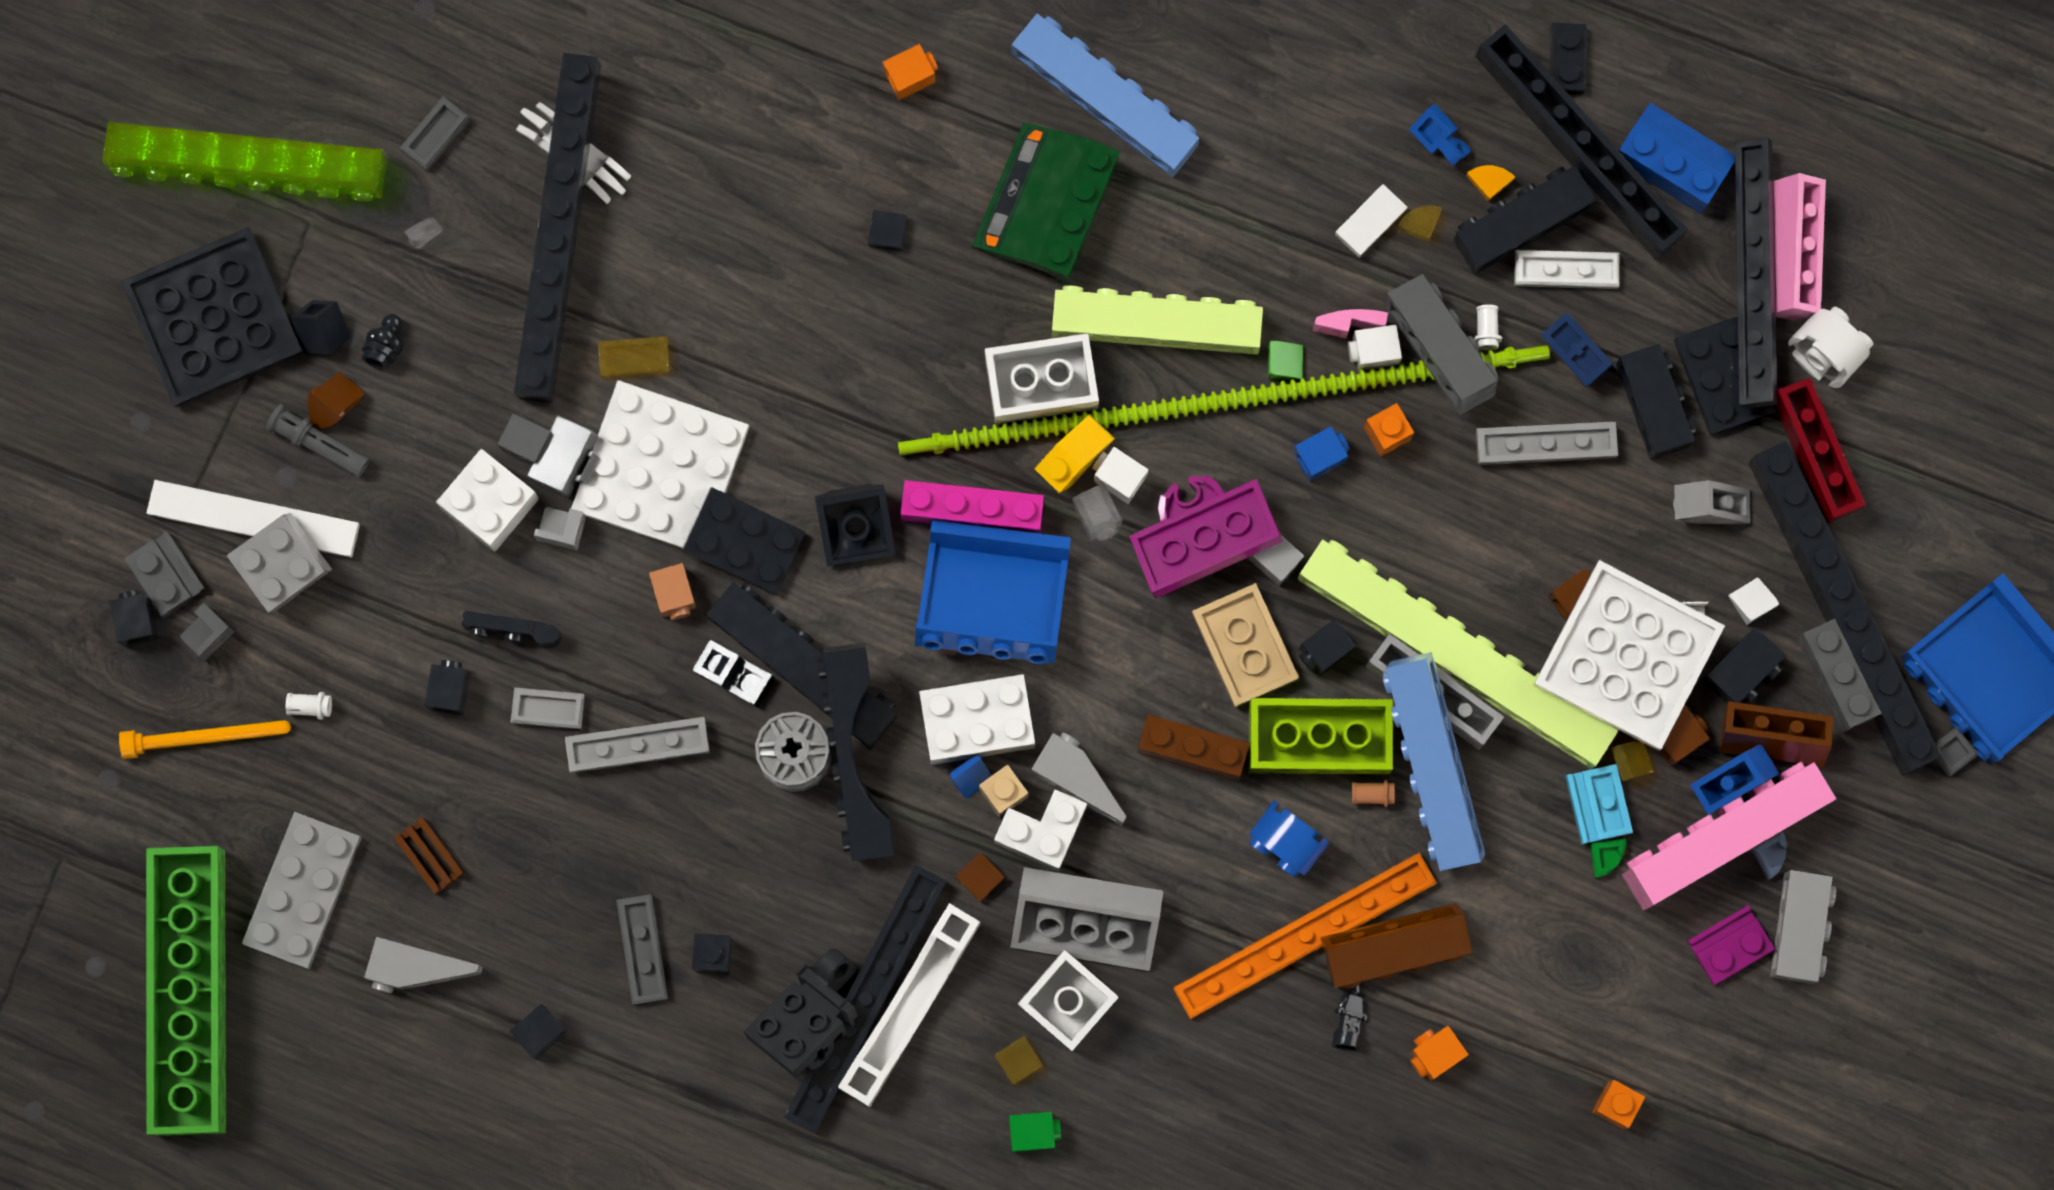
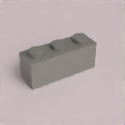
M1794 870L1784 873L1774 944L1775 950L1773 951L1770 973L1771 978L1814 984L1818 982L1819 977H1824L1827 957L1822 956L1823 944L1829 941L1832 927L1831 921H1827L1828 907H1833L1836 899V887L1831 886L1833 877Z

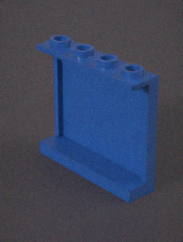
M932 520L918 623L916 624L915 646H922L925 649L934 651L940 649L954 650L964 655H974L976 653L992 655L1002 660L1010 658L1023 659L1034 664L1055 663L1071 538Z
M2004 573L1994 579L1901 656L1905 661L1903 666L1908 674L1915 680L1920 679L1928 688L1926 693L1930 700L1936 706H1943L1951 715L1949 721L1953 727H1958V731L1961 734L1966 733L1974 742L1972 747L1979 754L1978 756L1984 761L1989 760L1991 764L2001 760L2007 752L2054 714V632Z

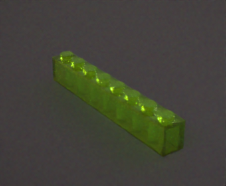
M108 122L102 162L108 170L112 171L113 175L120 177H132L133 173L146 174V177L152 180L165 181L167 176L179 177L180 181L189 184H200L201 180L214 181V184L227 188H233L235 183L248 184L250 189L258 191H269L270 187L283 188V191L289 194L301 195L304 193V190L317 191V195L326 198H337L338 194L351 195V198L354 200L368 202L372 201V197L382 198L387 157L382 149Z

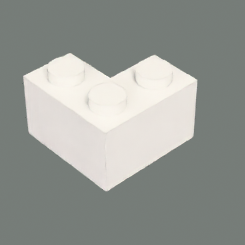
M1054 790L1041 822L1008 808L995 836L994 844L1059 872L1087 808V803Z

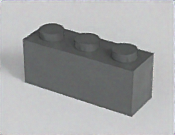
M1835 619L1804 632L1796 639L1842 733L1882 714Z

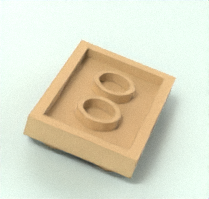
M1256 583L1192 611L1194 620L1234 708L1250 702L1251 698H1259L1299 680V676Z

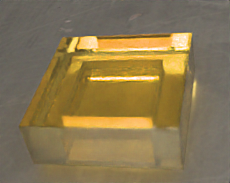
M1637 740L1611 748L1622 781L1654 773L1643 742Z
M1025 1036L994 1055L1012 1085H1015L1043 1067Z

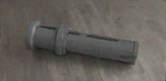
M282 403L275 408L266 424V431L270 433L273 431L291 440V445L300 448L305 446L328 461L354 474L357 478L363 474L369 463L368 457L362 456L339 441L313 428L314 424L310 419L305 418L303 420L287 411L286 406Z

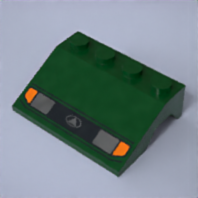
M1023 122L972 244V248L1010 263L1026 264L1050 274L1060 283L1068 286L1118 165L1120 151L1085 137Z

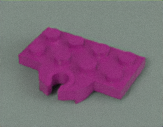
M1206 474L1204 477L1190 476L1188 477V482L1191 488L1197 491L1195 499L1191 502H1181L1182 492L1176 483L1171 485L1164 495H1160L1158 510L1161 522L1129 536L1155 599L1283 542L1257 479L1224 493L1219 484Z

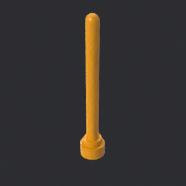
M281 720L143 736L142 733H136L135 730L123 731L119 733L121 757L123 760L138 758V754H144L145 750L287 734L291 729V725L288 721Z

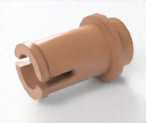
M1384 780V783L1352 782V805L1384 804V808H1387L1388 804H1395V783H1388V780Z

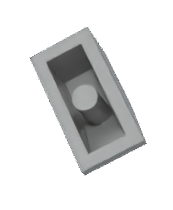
M1710 480L1674 485L1675 498L1673 507L1675 520L1694 524H1750V489Z

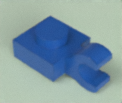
M1436 104L1430 106L1409 128L1410 132L1431 154L1439 149L1452 165H1455L1459 160L1462 161L1471 152V149L1464 141L1452 136L1458 128Z

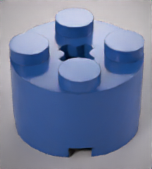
M1273 800L1248 833L1253 837L1249 844L1265 856H1269L1273 852L1281 858L1277 865L1293 877H1297L1299 873L1305 876L1329 845L1330 841L1323 838L1321 842H1318L1316 840L1319 835L1317 831L1285 808L1281 813L1278 812L1277 809L1281 804Z

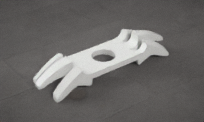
M539 102L536 108L553 122L555 112ZM523 108L520 113L538 128L544 136L541 138L537 133L520 124L516 131L549 154L552 126L540 116ZM590 143L585 185L608 204L611 198L592 178L596 176L616 192L623 195L626 190L603 165H607L626 181L631 178V175L612 158L606 156Z

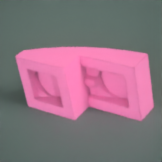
M1354 309L1327 313L1316 317L1313 332L1346 339L1350 326L1361 329L1386 326L1388 312Z

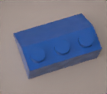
M1649 103L1619 149V152L1644 180L1699 214H1702L1735 162V155L1652 103Z

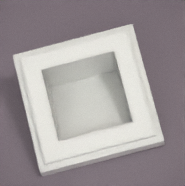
M1758 577L1728 595L1746 625L1780 604Z

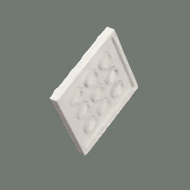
M618 380L592 450L600 459L588 483H580L571 509L582 511L586 517L682 549L709 488L713 487L726 493L748 433L749 424Z
M1599 560L1534 685L1660 751L1725 626Z

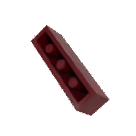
M1809 377L1777 391V405H1775L1778 416L1827 524L1857 513L1866 504L1811 378Z

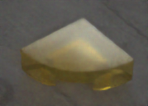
M1434 205L1417 207L1409 211L1401 219L1397 229L1429 242L1442 207Z

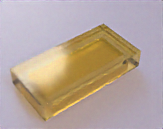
M667 336L598 341L601 378L670 373Z

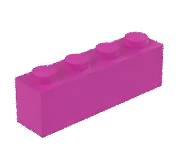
M905 480L901 521L931 525L932 520L1040 534L1044 495Z

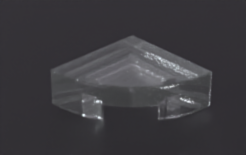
M429 218L415 224L406 230L405 234L415 249H419L442 232L444 228L436 218Z

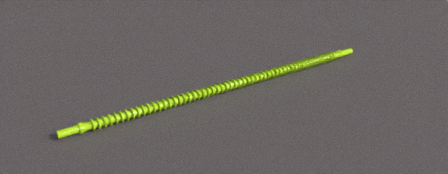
M1548 345L1518 350L1508 347L1498 353H1493L1492 350H1489L1486 355L1482 351L1479 353L1483 361L1491 363L1494 368L1498 366L1515 368L1518 363L1550 359ZM1420 360L1418 365L1410 362L1409 366L1404 367V364L1400 363L1398 368L1390 365L1387 370L1383 366H1380L1378 371L1371 367L1369 372H1364L1363 369H1360L1359 374H1355L1351 370L1349 375L1341 372L1339 377H1335L1331 373L1330 378H1325L1324 375H1321L1319 380H1315L1312 376L1310 381H1305L1304 378H1301L1299 383H1295L1292 379L1290 384H1285L1284 381H1281L1279 386L1272 382L1270 387H1265L1264 384H1261L1259 389L1252 385L1250 390L1241 387L1239 392L1232 388L1231 393L1221 390L1219 395L1212 391L1211 396H1206L1205 393H1202L1199 398L1192 394L1191 399H1186L1185 396H1182L1179 401L1172 397L1171 402H1166L1165 399H1162L1159 404L1152 400L1151 405H1146V402H1142L1139 407L1132 403L1131 408L1122 405V409L1119 410L1113 406L1111 411L1102 408V412L1099 413L1093 409L1091 414H1087L1084 410L1082 415H1077L1076 412H1073L1071 417H1067L1064 413L1062 418H1057L1056 415H1053L1051 420H1047L1044 416L1042 421H1037L1036 418H1033L1031 423H1027L1024 419L1022 424H1017L1016 421H1013L1011 426H1007L1004 422L1002 427H997L996 424H993L991 429H987V426L984 425L982 430H977L976 427H973L971 432H967V429L964 428L962 433H957L956 430H953V434L949 435L933 433L932 437L898 442L900 456L930 451L940 454L950 448H955L956 451H959L961 446H965V449L968 450L970 445H975L976 448H979L981 443L988 447L990 442H995L996 445H999L1001 440L1008 444L1010 439H1015V442H1019L1021 437L1028 441L1030 436L1039 439L1041 434H1044L1046 438L1049 437L1050 433L1059 436L1061 431H1064L1067 435L1070 430H1073L1088 415H1091L1100 425H1104L1105 429H1108L1109 424H1114L1115 427H1118L1121 422L1128 426L1129 421H1134L1135 424H1138L1141 419L1148 423L1149 418H1154V421L1157 422L1159 417H1164L1167 420L1169 415L1178 418V414H1183L1187 417L1189 412H1193L1196 416L1198 411H1203L1204 414H1207L1209 409H1213L1216 413L1218 408H1223L1224 411H1227L1229 406H1233L1236 410L1238 405H1243L1244 408H1247L1249 403H1253V406L1256 407L1258 402H1263L1264 405H1267L1269 400L1276 404L1278 399L1287 402L1289 397L1296 401L1297 396L1307 399L1309 394L1316 398L1317 393H1322L1323 396H1326L1329 391L1336 395L1337 390H1342L1343 393H1346L1349 388L1356 392L1357 387H1362L1363 390H1366L1368 385L1375 389L1377 384L1386 387L1388 382L1395 386L1397 381L1406 384L1408 379H1411L1412 383H1415L1417 378L1425 381L1428 376L1432 380L1435 379L1422 360Z

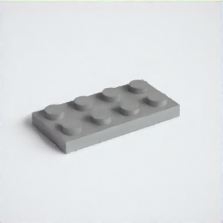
M294 812L242 944L310 969L362 837Z

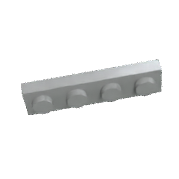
M1616 421L1476 429L1478 465L1617 458Z
M705 717L565 737L570 773L710 753Z

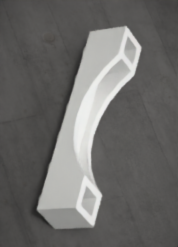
M949 903L889 1007L838 1086L840 1090L868 1107L872 1105L980 926V921Z

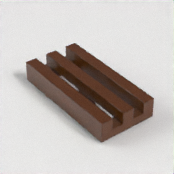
M421 817L416 820V823L405 828V831L393 838L436 895L464 875V873L426 820ZM422 828L452 869L453 873L448 876L417 834L418 830ZM411 837L441 878L442 881L436 884L405 841L407 838Z

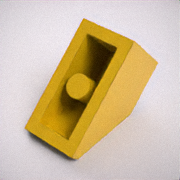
M1088 415L1054 446L1036 466L1035 470L1059 493L1074 485L1115 438L1091 415Z

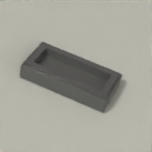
M442 96L399 149L428 172L471 119L461 109Z

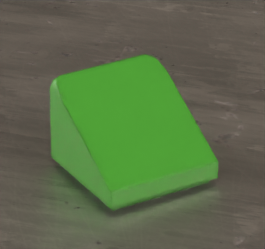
M1269 341L1268 379L1300 380L1303 378V345Z

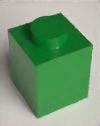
M1052 1112L1009 1116L1012 1152L1054 1149L1055 1141L1061 1140L1060 1119H1052Z

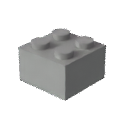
M292 513L281 515L227 555L268 613L281 608L332 570Z

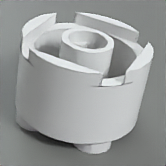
M1833 307L1830 311L1819 309L1788 342L1789 346H1795L1796 349L1792 355L1802 368L1819 381L1823 376L1832 380L1828 386L1834 388L1841 387L1869 357V349L1873 346L1871 338L1865 333L1857 331L1848 322L1847 314L1838 307Z

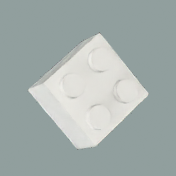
M480 449L436 503L446 514L492 551L496 552L539 498L534 490L484 450Z
M1063 950L1018 1002V1005L1073 1051L1118 999V996L1067 951Z

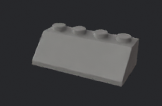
M1024 867L1011 948L1058 956L1065 950L1075 959L1150 971L1160 919L1163 891Z

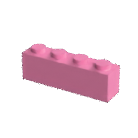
M1801 173L1773 181L1776 317L1791 321L1811 317L1821 309L1826 180Z

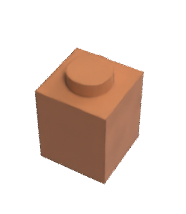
M683 563L649 573L662 617L669 616L670 620H678L689 616L690 610L695 609L696 604Z

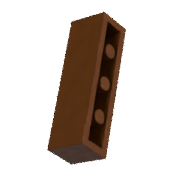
M1457 903L1320 937L1329 977L1335 988L1341 987L1344 989L1354 988L1360 985L1361 981L1373 978L1377 980L1389 979L1396 972L1408 969L1410 971L1424 970L1429 967V964L1439 961L1455 962L1461 960L1463 955L1472 953L1465 916Z

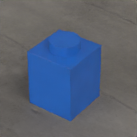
M1331 426L1295 445L1293 454L1310 482L1346 463L1348 458L1346 452L1350 448L1341 432L1336 434Z

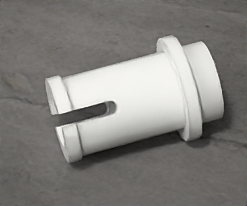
M1480 305L1476 307L1478 335L1474 337V340L1480 350H1496L1502 341V337L1498 335V306Z
M319 692L318 695L288 693L286 697V714L317 716L318 720H322L324 716L330 717L332 698L325 695L324 692Z

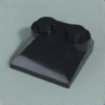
M866 484L831 490L815 496L827 567L896 555L884 485Z

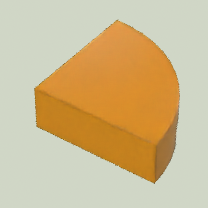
M1493 165L1474 168L1466 175L1487 201H1490L1516 178L1506 169Z

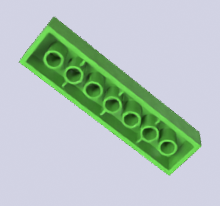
M219 846L146 848L147 1135L226 1134L225 850Z

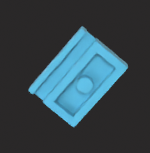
M1617 764L1565 776L1581 845L1633 833Z

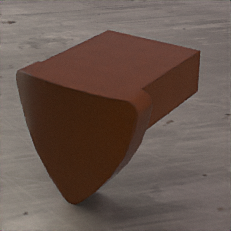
M340 371L319 388L314 387L309 391L308 411L315 428H325L336 424L346 413L362 402L365 393Z

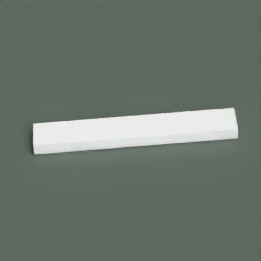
M154 480L147 509L149 516L253 537L281 515L292 513L320 552L349 558L353 556L360 524L354 521Z

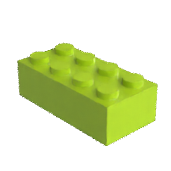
M1251 698L1249 702V773L1390 774L1393 770V699Z

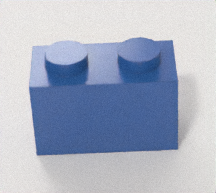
M1759 744L1690 784L1709 815L1779 775V772L1762 744Z

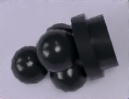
M396 314L386 315L382 320V327L371 329L367 333L366 341L362 347L364 352L362 360L369 366L386 370L389 364L394 363L396 356L403 351V340L395 335L402 329L403 322Z

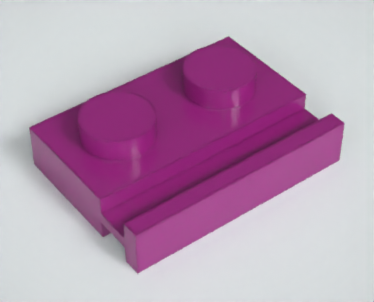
M1749 905L1686 941L1712 985L1719 983L1775 950L1762 926L1752 914Z

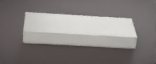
M1516 250L1514 286L1618 289L1619 253Z

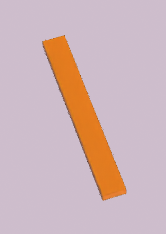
M1419 852L1175 986L1173 990L1189 1019H1192L1321 948L1322 942L1320 937L1355 929L1434 886L1437 882Z

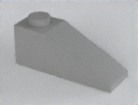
M1063 732L1060 737L1053 733L1032 767L1031 773L1067 795L1087 803V806L1122 826L1126 820V815L1084 751L1078 748L1080 742Z
M376 937L364 978L373 981L371 988L392 994L394 987L404 990L480 975L483 967Z

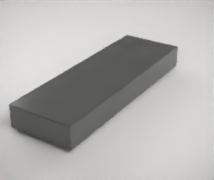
M652 894L616 900L632 1005L668 1000Z

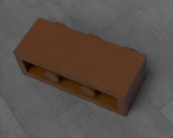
M1728 701L1721 721L1719 752L1741 755L1762 744L1772 760L1793 763L1802 762L1807 765L1815 762L1816 766L1824 767L1832 746L1834 716Z
M1148 714L1137 753L1239 781L1250 743Z

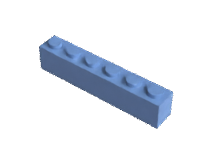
M1037 13L1011 44V54L1173 178L1198 147L1199 137L1196 135L1198 133L1197 130L1185 120L1178 122L1170 116L1169 108L1161 101L1154 99L1152 102L1142 94L1143 89L1135 81L1129 78L1125 81L1115 73L1116 68L1104 58L1097 60L1088 53V46L1080 39L1073 37L1071 40L1061 32L1063 30L1062 27L1054 19L1048 16L1044 19Z
M1432 652L1391 661L1386 667V672L1383 673V682L1387 693H1392L1395 706L1392 707L1393 720L1396 727L1402 728L1405 739L1401 741V749L1405 761L1410 760L1413 774H1410V782L1413 793L1415 795L1419 794L1422 807L1419 808V816L1423 828L1429 829L1432 841H1428V850L1431 860L1433 862L1437 861L1440 871L1480 863L1485 856V850Z

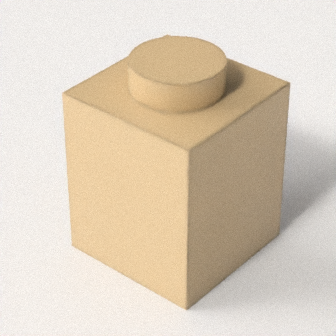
M1006 765L979 785V790L999 818L1006 814L1008 808L1013 809L1028 798L1027 790L1009 765Z

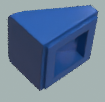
M975 754L950 773V780L964 798H969L979 790V785L992 775L980 756Z

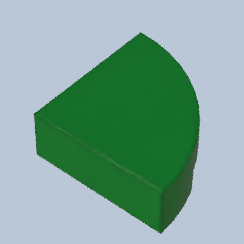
M1626 839L1591 842L1589 844L1594 878L1605 876L1618 866L1625 853Z

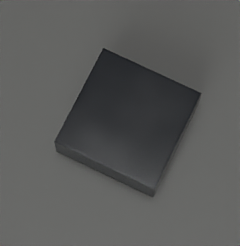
M873 210L868 246L902 251L908 219L907 215Z

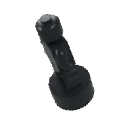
M1361 985L1347 989V995L1341 996L1340 1004L1335 1009V1014L1339 1013L1340 1015L1339 1028L1334 1031L1332 1047L1344 1051L1360 1050L1362 1036L1359 1034L1360 1021L1367 1020L1365 1001L1362 997H1358L1361 994Z

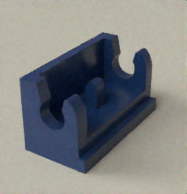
M1567 312L1541 334L1543 339L1586 387L1591 386L1603 373H1606L1614 366Z

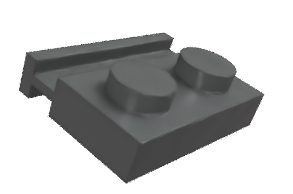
M168 531L124 558L163 618L191 601L199 593L206 591L204 585Z

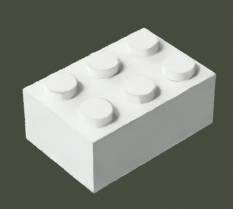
M1088 333L985 349V362L995 424L1098 409L1099 398Z
M1024 674L919 691L931 765L967 760L975 754L976 756L985 757L1035 748Z

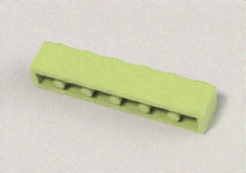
M1063 286L1062 290H1055L1052 338L1088 333L1089 341L1258 355L1263 307L1255 306L1256 303L1249 300H1237L1235 304H1223L1221 299L1213 297H1203L1199 302L1187 301L1186 296L1169 294L1166 295V299L1152 298L1151 293L1142 291L1132 292L1131 296L1118 295V291L1103 288L1098 289L1097 293L1083 292L1082 287Z

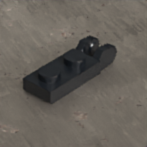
M470 611L463 612L461 625L464 629L469 630L470 636L490 638V633L504 635L503 640L514 643H524L525 638L534 639L539 647L545 648L547 646L554 648L562 640L560 638L561 634H559L560 631H558L555 625Z

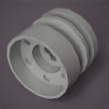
M799 712L781 713L769 719L759 731L755 743L756 760L765 778L777 788L789 792L805 791L817 785L827 774L831 762V749L829 748L828 737L822 726L811 716ZM789 742H794L796 747L802 746V749L797 751L798 757L791 758L789 753L783 754V751L788 749Z

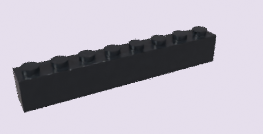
M1506 24L1479 46L1475 56L1565 159L1572 166L1577 167L1583 179L1656 261L1683 239L1688 228Z

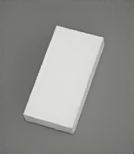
M1382 184L1335 232V236L1360 258L1401 217L1408 207Z

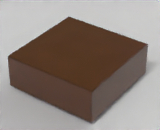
M980 852L955 878L981 902L1005 879V876Z

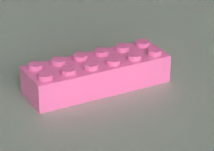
M1802 762L1794 765L1777 776L1780 782L1776 785L1770 779L1747 793L1750 800L1744 802L1742 797L1737 798L1717 811L1720 816L1719 818L1714 820L1710 814L1688 827L1687 830L1690 833L1688 836L1683 837L1681 832L1657 845L1660 851L1657 854L1653 855L1649 849L1627 863L1629 870L1623 873L1622 876L1642 910L1648 909L1836 800L1815 762L1807 767Z

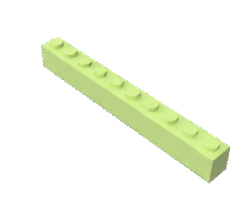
M1322 539L1297 580L1385 637L1389 634L1393 635L1419 655L1432 652L1436 668L1452 676V679L1589 769H1593L1617 734V729L1538 688L1534 683L1539 673L1533 676L1523 669L1525 664L1510 654H1507L1506 657L1494 651L1496 646L1485 637L1478 635L1474 638L1464 631L1466 626L1451 616L1445 619L1435 612L1437 608L1431 602L1422 597H1419L1417 600L1405 593L1407 588L1400 582L1392 578L1386 581L1376 574L1377 568L1363 559L1357 562L1346 555L1348 550L1338 542L1331 540L1327 543Z

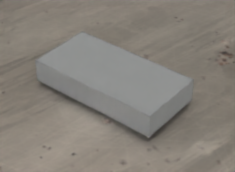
M514 687L511 723L582 730L585 694Z

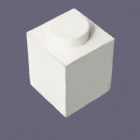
M1396 325L1356 330L1352 338L1353 341L1348 342L1350 361L1357 363L1358 371L1360 369L1369 370L1371 367L1378 369L1380 366H1398L1401 362L1402 355Z
M1113 447L1109 454L1103 451L1092 468L1096 471L1094 482L1127 504H1129L1147 478L1149 471L1115 447Z

